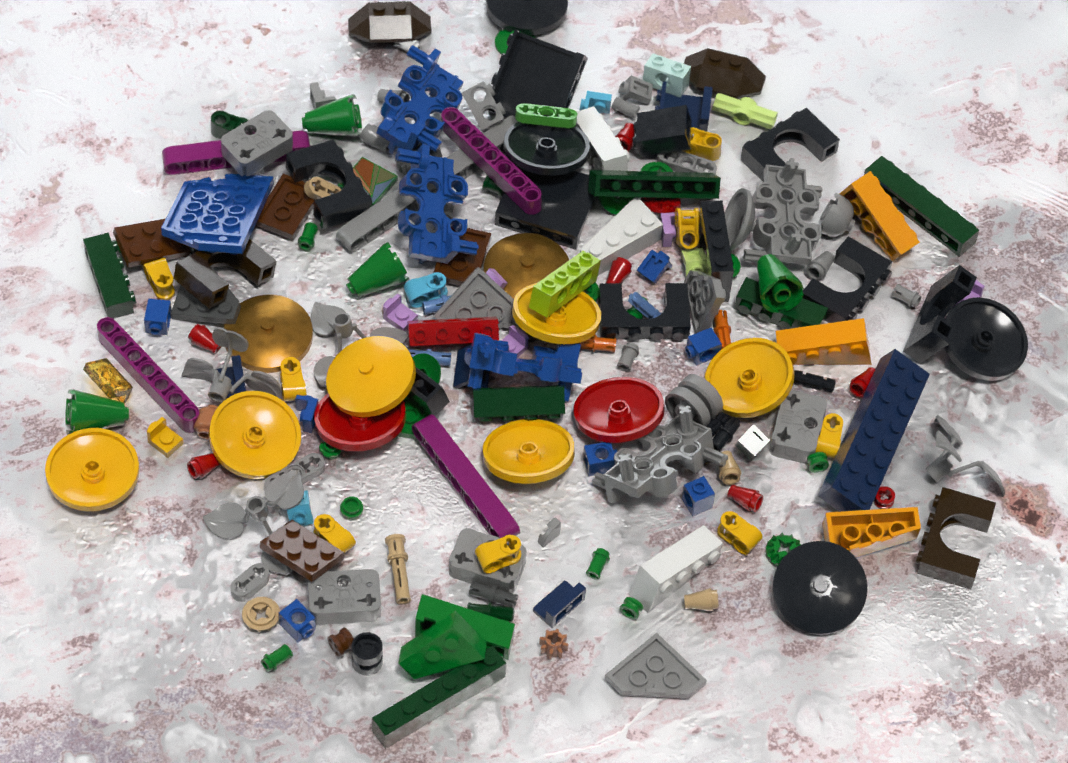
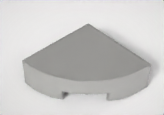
M556 517L547 524L549 529L546 533L539 535L538 543L542 547H545L560 535L561 522Z

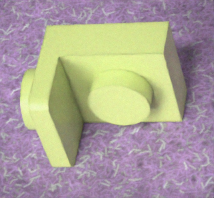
M703 248L681 250L686 277L690 270H697L706 274L707 257Z

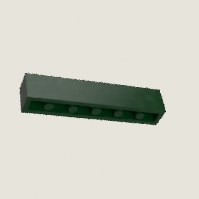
M881 156L865 169L864 175L871 171L878 178L881 187L891 197L892 203L897 210L960 257L976 243L979 229L973 223L967 221L956 210L951 209L940 198L930 193L923 185L913 180L909 174L896 167L893 162Z
M589 170L588 192L594 196L719 199L721 177L714 173Z
M494 646L486 649L485 659L454 668L372 717V732L383 747L387 749L505 678L506 662Z

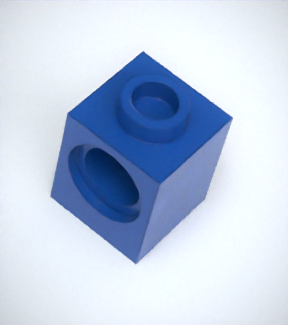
M148 298L144 317L145 333L168 335L172 311L171 301Z
M708 328L688 336L685 352L688 358L692 359L697 366L712 360L721 350L722 343L713 329Z
M601 442L584 446L583 460L588 477L594 476L597 472L604 474L615 465L614 454L617 452V449H613L611 443Z
M704 476L684 484L682 501L692 517L713 508L715 493Z
M298 599L278 612L279 624L297 643L302 639L309 638L316 629L315 617ZM303 621L301 624H295L294 622Z

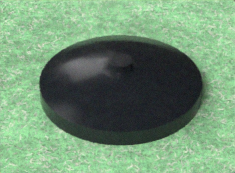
M486 0L487 13L495 24L509 32L516 29L526 35L543 34L555 29L564 21L568 8V0Z
M517 122L505 133L503 148L506 157L514 165L525 171L540 175H562L573 172L586 163L589 156L590 143L586 134L577 126L561 128Z
M969 298L959 302L947 314L945 319L956 326L950 344L944 348L953 363L963 372L977 379L997 381L1011 376L1023 364L1028 352L1027 334L1018 317L1003 304L987 298Z
M826 541L807 542L788 552L780 561L775 571L772 586L775 605L784 620L801 632L817 636L834 634L850 626L860 615L865 605L868 591L866 575L857 558L844 547Z

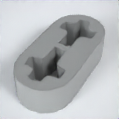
M257 563L238 576L230 586L233 599L239 602L247 601L266 586L270 579L268 567ZM255 573L259 575L263 573V577L257 576L255 578ZM240 587L241 589H243L245 587L246 591L237 592V588Z

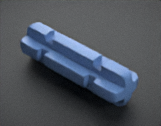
M638 292L629 295L628 302L646 318L653 319L662 314Z

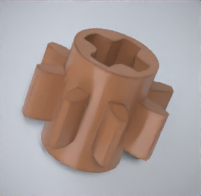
M559 629L553 631L546 630L545 637L539 638V644L542 645L540 653H546L550 660L555 657L561 659L562 651H568L569 644L565 643L567 641V634L562 635Z

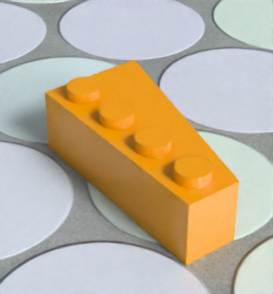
M871 171L839 193L851 202L854 208V215L862 221L861 227L866 232L873 233L876 244L892 261L920 243L916 233L910 229L903 214L897 210L892 203L891 197L883 190L878 178Z
M864 318L776 331L777 344L785 349L793 365H872Z
M918 507L827 512L822 522L824 541L844 547L856 558L915 540L921 529Z

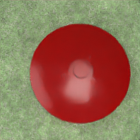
M614 377L590 385L577 397L573 409L575 423L579 430L594 440L607 443L628 442L649 434L660 424L665 413L664 399L658 388L645 380L633 377Z
M327 393L318 403L314 419L317 433L323 441L340 450L357 452L372 450L393 440L404 427L406 410L404 401H402L396 407L383 414L372 417H356L341 411Z

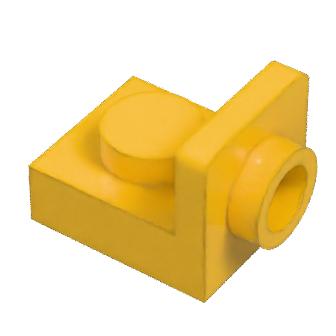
M163 417L158 421L152 422L147 429L148 443L167 458L184 444L183 438L167 427L166 419Z

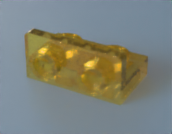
M107 358L85 364L83 368L85 373L109 399L117 398L120 402H127L133 386Z

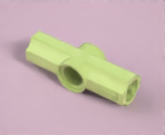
M717 93L712 108L713 111L732 116L734 121L740 125L753 123L768 129L774 127L778 115L776 111L757 106V103L751 98L743 97L739 100L721 93Z

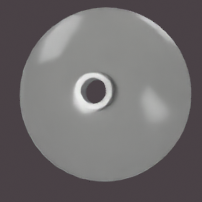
M744 188L739 189L733 195L725 210L731 251L747 239L756 225L754 200L750 191Z

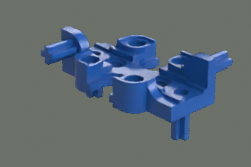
M411 45L407 52V56L423 65V67L418 65L409 66L398 83V87L410 95L411 100L409 102H403L402 98L392 92L391 89L385 96L380 110L382 117L385 119L379 125L376 134L390 142L388 145L390 154L397 153L398 148L414 151L419 143L430 145V149L437 151L442 143L437 138L443 131L445 122L430 117V114L434 112L442 113L444 109L449 107L458 109L463 98L460 89L464 81L439 67L437 62L441 51L436 48L428 55L414 45ZM426 91H430L429 95H430L431 97H429L428 95H426L425 92H426ZM410 117L414 119L415 123L409 124L405 121V118Z
M422 144L417 151L398 148L396 154L397 161L411 164V169L400 180L399 193L406 197H413L419 204L417 212L405 209L400 211L398 216L400 232L409 237L408 257L419 260V264H423L427 260L448 264L458 253L477 255L479 248L477 242L460 240L467 231L468 219H450L444 213V205H462L463 200L468 196L466 180L461 176L454 175V160L447 159V157L430 156V145ZM428 183L435 185L436 193H432L427 189ZM427 223L434 225L435 233H431L426 229Z
M474 333L472 348L466 349L464 358L470 368L467 386L481 389L484 370L514 376L518 371H525L535 374L543 381H559L558 385H564L565 401H569L572 383L581 384L582 369L578 368L577 364L581 344H559L556 350L534 346L532 359L527 360L517 358V353L509 352L507 341L493 340L486 334Z

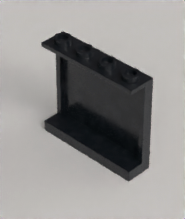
M515 29L513 34L511 33L508 37L506 53H503L500 57L499 65L501 66L499 71L494 74L491 81L492 88L496 94L492 97L496 104L501 103L506 112L503 117H515L516 106L523 103L569 108L588 58L584 54L569 51L523 34ZM488 109V111L496 114L493 109Z
M519 168L541 190V211L533 215L525 213L504 192L495 212V225L519 233L542 235L561 246L577 250L580 234L597 197L588 192L589 175L577 172L576 170L562 175H540Z

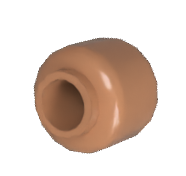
M208 405L199 409V416L194 423V429L200 438L209 440L210 422L218 406Z

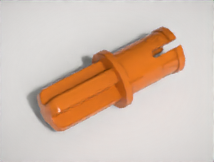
M719 310L718 314L714 317V332L722 343L721 349L731 344V327L728 324L727 312L724 310L722 313V310Z
M594 335L590 339L580 342V349H589L592 352L598 350L615 353L616 338H602Z

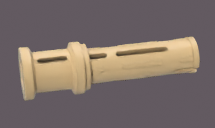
M392 534L385 538V544L388 546L389 551L387 561L392 565L396 603L403 605L411 601L405 564L408 560V554L404 548L406 538L402 534Z

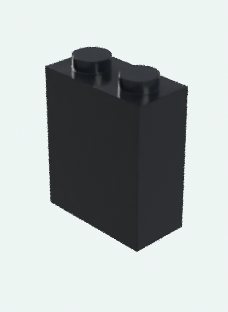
M687 105L637 113V122H634L636 136L633 137V145L635 149H638L640 157L690 149L692 119Z

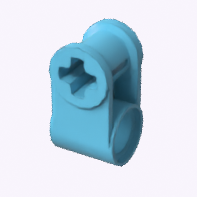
M439 272L411 279L403 287L413 308L422 307L423 301L437 299L441 295L447 296L448 294L446 277Z

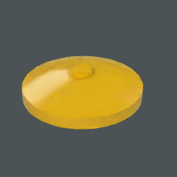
M535 284L524 287L514 298L512 315L515 322L523 331L539 340L555 344H576L590 339L599 329L601 310L594 299L583 291L548 317L529 308L532 289Z
M385 336L366 337L349 344L337 354L328 369L326 387L333 403L344 413L356 417L377 416L393 409L406 398L415 381L416 367L409 350L401 342Z
M746 338L727 345L713 357L705 373V379L715 387L722 398L723 410L721 412L738 418L757 417L778 407L789 395L795 377L792 361L785 349L779 344L763 338Z
M245 391L230 396L218 406L209 426V443L216 459L230 472L244 478L264 479L293 462L301 443V428L293 410L280 398L266 392Z
M522 419L501 425L487 436L483 444V460L487 469L503 480L521 484L544 482L561 475L570 467L575 456L574 441L570 433L558 424L540 419Z
M103 428L78 430L62 438L50 451L45 465L46 480L50 491L62 504L80 511L105 510L122 502L135 488L139 478L138 456L132 444L125 437L114 431Z

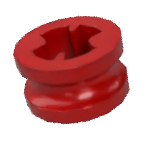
M880 487L873 501L875 506L879 509H890L894 504L895 492L889 487ZM884 496H887L888 499H884V501L880 499L881 497L883 498Z

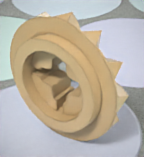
M253 598L245 604L242 610L243 622L250 630L254 629L259 633L262 630L270 631L271 627L277 626L280 608L270 598ZM264 611L266 618L261 617L257 620L256 613L258 612L259 614H261Z

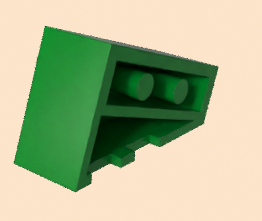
M454 611L403 645L398 664L413 679H417L485 659L487 642Z

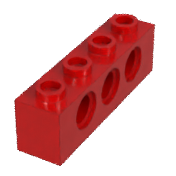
M496 316L407 321L409 346L473 343L474 333L486 334L493 340H499L498 318Z

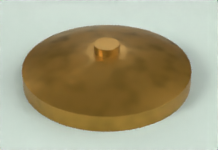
M519 233L499 240L490 248L484 260L483 271L486 273L489 268L495 269L507 282L503 290L514 299L521 289L540 282L569 261V258L563 248L555 241L538 234Z
M259 295L241 302V309L236 323L224 324V329L234 331L248 341L249 346L246 351L239 352L233 350L231 356L240 355L242 367L252 371L264 373L281 371L282 360L288 357H294L300 362L308 353L313 340L312 322L305 309L297 302L279 295Z

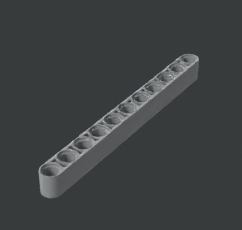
M509 116L483 134L504 154L505 133L518 121L514 116ZM461 149L447 157V159L454 160V175L461 176L464 179L480 170ZM427 184V189L432 193H436L435 185ZM398 189L343 225L337 231L336 238L350 252H356L397 225L400 211L405 209L418 211L419 204L413 197L400 195Z

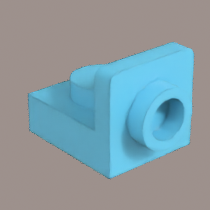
M587 91L586 99H581L580 110L595 107L598 113L610 114L612 94Z
M308 490L304 491L303 499L296 507L287 509L289 521L293 519L302 526L313 524L314 522Z

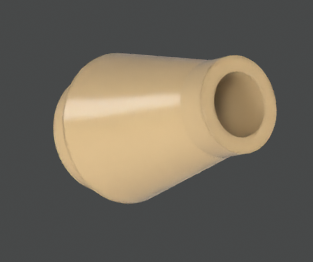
M723 451L721 453L728 455L725 466L719 465V478L726 485L736 484L740 480L741 470L733 458L732 452Z
M709 588L684 595L685 609L706 611L719 609L717 590Z

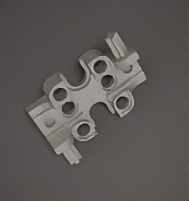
M790 158L784 167L766 165L763 170L764 182L757 186L752 196L754 206L757 209L772 208L775 212V217L771 219H756V225L752 231L753 240L756 245L765 249L764 251L744 249L743 260L746 262L757 263L762 256L767 254L775 255L781 262L796 263L798 265H809L812 260V251L821 238L820 224L803 221L800 213L814 216L815 212L819 209L822 187L807 185L806 169L798 168L799 163L795 162L794 158ZM781 194H789L791 200L784 199ZM784 229H790L793 232L791 236L786 235Z
M687 405L685 408L681 406L679 407V415L665 426L658 425L652 432L639 438V442L642 443L643 451L645 452H634L631 449L622 447L614 454L615 465L604 474L597 472L592 483L606 490L607 501L612 504L621 499L625 493L629 494L630 497L639 498L648 491V493L655 496L664 497L677 489L676 477L678 476V471L666 465L668 462L673 460L683 463L685 468L696 474L703 468L704 463L708 461L722 467L725 466L728 455L714 450L711 429L692 420L690 406Z

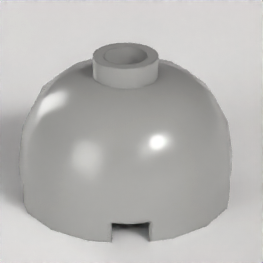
M838 193L834 194L836 200L831 199L819 219L823 220L821 223L822 234L828 237L840 236L846 230L850 232L856 221L852 219L854 215L853 205L848 199Z

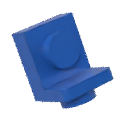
M651 250L638 267L637 272L656 284L665 270L672 268V264L669 262L670 257L662 251L657 253Z
M296 395V410L301 411L300 422L303 423V432L313 433L315 426L314 414L319 403L318 399L309 395Z

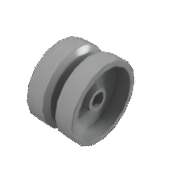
M696 374L687 375L678 384V387H675L665 397V405L672 418L679 415V407L685 408L688 405L691 407L692 420L703 426H707L710 420L723 410V401L718 391L710 382Z

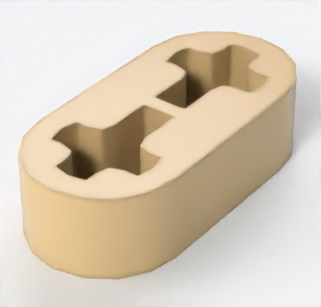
M313 177L304 184L306 195L314 200L341 191V188L320 177Z

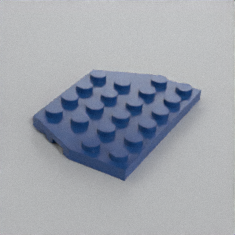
M231 173L225 174L224 179L211 181V178L208 177L201 180L185 181L161 227L162 235L199 251L242 254L274 185L273 176L250 175L247 177L246 175L241 176L240 174Z

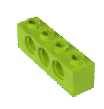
M584 250L533 286L529 308L545 317L550 316L597 281L601 260Z

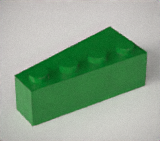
M424 594L421 595L415 618V637L456 611L487 642L486 649L494 646L503 659L509 660L514 639V623Z

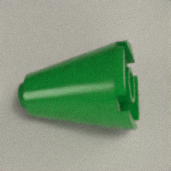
M354 94L347 95L306 112L305 117H302L303 129H307L308 133L360 136L361 132H358V128H362L359 104L354 105L353 99H357Z
M388 242L383 244L347 278L349 283L346 286L352 296L356 294L358 297L410 280L405 275L407 271L396 252L392 253L390 251L391 245Z
M767 254L762 256L757 262L760 300L763 307L773 313H779L778 310L785 309L789 311L793 309L803 298V285L801 281L775 255Z
M75 389L68 390V394L72 395L71 399H66L65 424L70 425V430H66L67 435L87 428L106 429L122 426L124 421L129 419V408L125 407L124 402Z

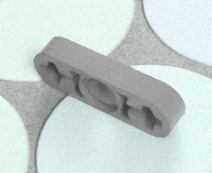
M683 151L657 155V162L665 163L672 171L714 173L716 175L717 166L711 160ZM689 161L692 163V166L685 167L681 163Z
M311 453L267 477L264 483L265 489L272 480L293 470L300 471L303 484L309 482L324 472V458L320 454ZM310 463L318 464V467L310 466Z

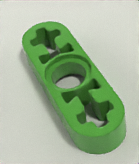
M523 103L516 106L515 119L526 124L573 128L577 124V112L569 108Z

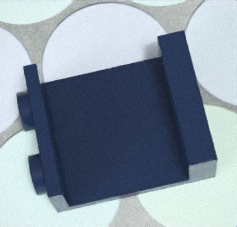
M663 81L662 90L657 89L656 102H660V106L655 105V110L687 105L692 119L691 127L707 132L713 87L704 86L703 97L682 95L680 98L666 93L667 82Z

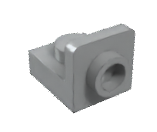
M631 75L625 82L623 81L620 84L618 92L625 101L630 97L647 105L652 99L653 84Z
M318 82L310 83V99L314 109L336 100L335 96L326 97L325 91L320 90Z

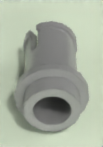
M616 97L612 104L614 112L617 113L619 111L633 119L636 118L640 109L639 106L625 101L623 97Z
M897 284L894 288L896 292H892L893 297L907 303L910 308H916L920 303L921 296L917 291L912 292L900 284Z
M628 342L623 346V353L617 364L618 369L624 372L631 370L635 357L639 355V347L632 342Z

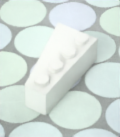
M595 107L576 111V126L586 134L590 143L587 159L589 165L593 164L595 170L628 171L629 153L626 149L622 148L619 138L613 135L610 125L607 126L603 115L599 114Z
M635 197L580 249V252L584 250L601 260L599 276L611 268L612 261L618 257L627 260L660 241L663 224L638 197Z
M704 525L641 564L629 596L638 600L643 605V609L649 613L710 563H715L721 556L719 552L723 542Z

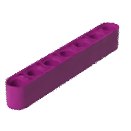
M453 107L444 109L441 113L442 122H445L443 132L525 213L530 215L539 213L542 208L541 190L458 109Z
M292 131L293 146L291 152L310 147L307 132ZM221 140L169 146L162 151L164 171L169 175L234 168L222 156ZM287 154L281 156L272 163L286 161Z
M104 317L100 319L97 323L99 342L184 432H196L194 423L199 416L198 407L113 318Z
M430 414L414 423L411 427L416 439L487 532L499 538L506 535H519L520 528L515 519L433 414Z

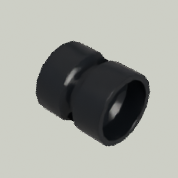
M370 632L357 635L351 644L352 666L361 675H373L383 665L382 641L380 637Z

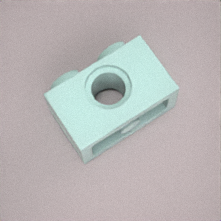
M652 53L644 65L643 80L653 84L652 88L662 90V83L665 81L667 82L666 93L681 98L689 86L691 66Z

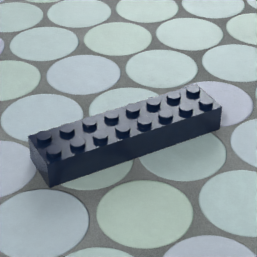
M894 349L880 358L818 493V497L839 512L870 510L930 374L898 350Z

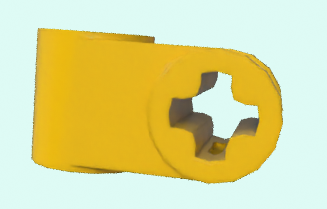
M691 127V149L683 150V152L716 161L721 156L722 139L716 133Z
M698 208L693 210L675 209L676 244L681 249H692L699 242L700 213ZM686 233L692 237V242L688 246L683 242V236Z
M161 258L143 264L145 276L151 284L156 297L159 300L172 299L175 295L174 280L166 259Z
M294 357L285 358L280 366L282 397L284 402L295 401L296 395H307L305 381L299 360Z
M831 413L824 417L816 447V452H824L828 458L835 459L840 448L843 419L838 414Z
M727 511L722 514L717 528L718 536L733 546L739 553L748 555L762 540V533L757 527L751 525L733 511Z
M321 514L315 518L313 533L343 551L344 554L356 545L352 534L330 515Z
M506 535L497 540L479 545L475 549V554L484 573H494L499 569L518 563L521 559V541L515 535Z

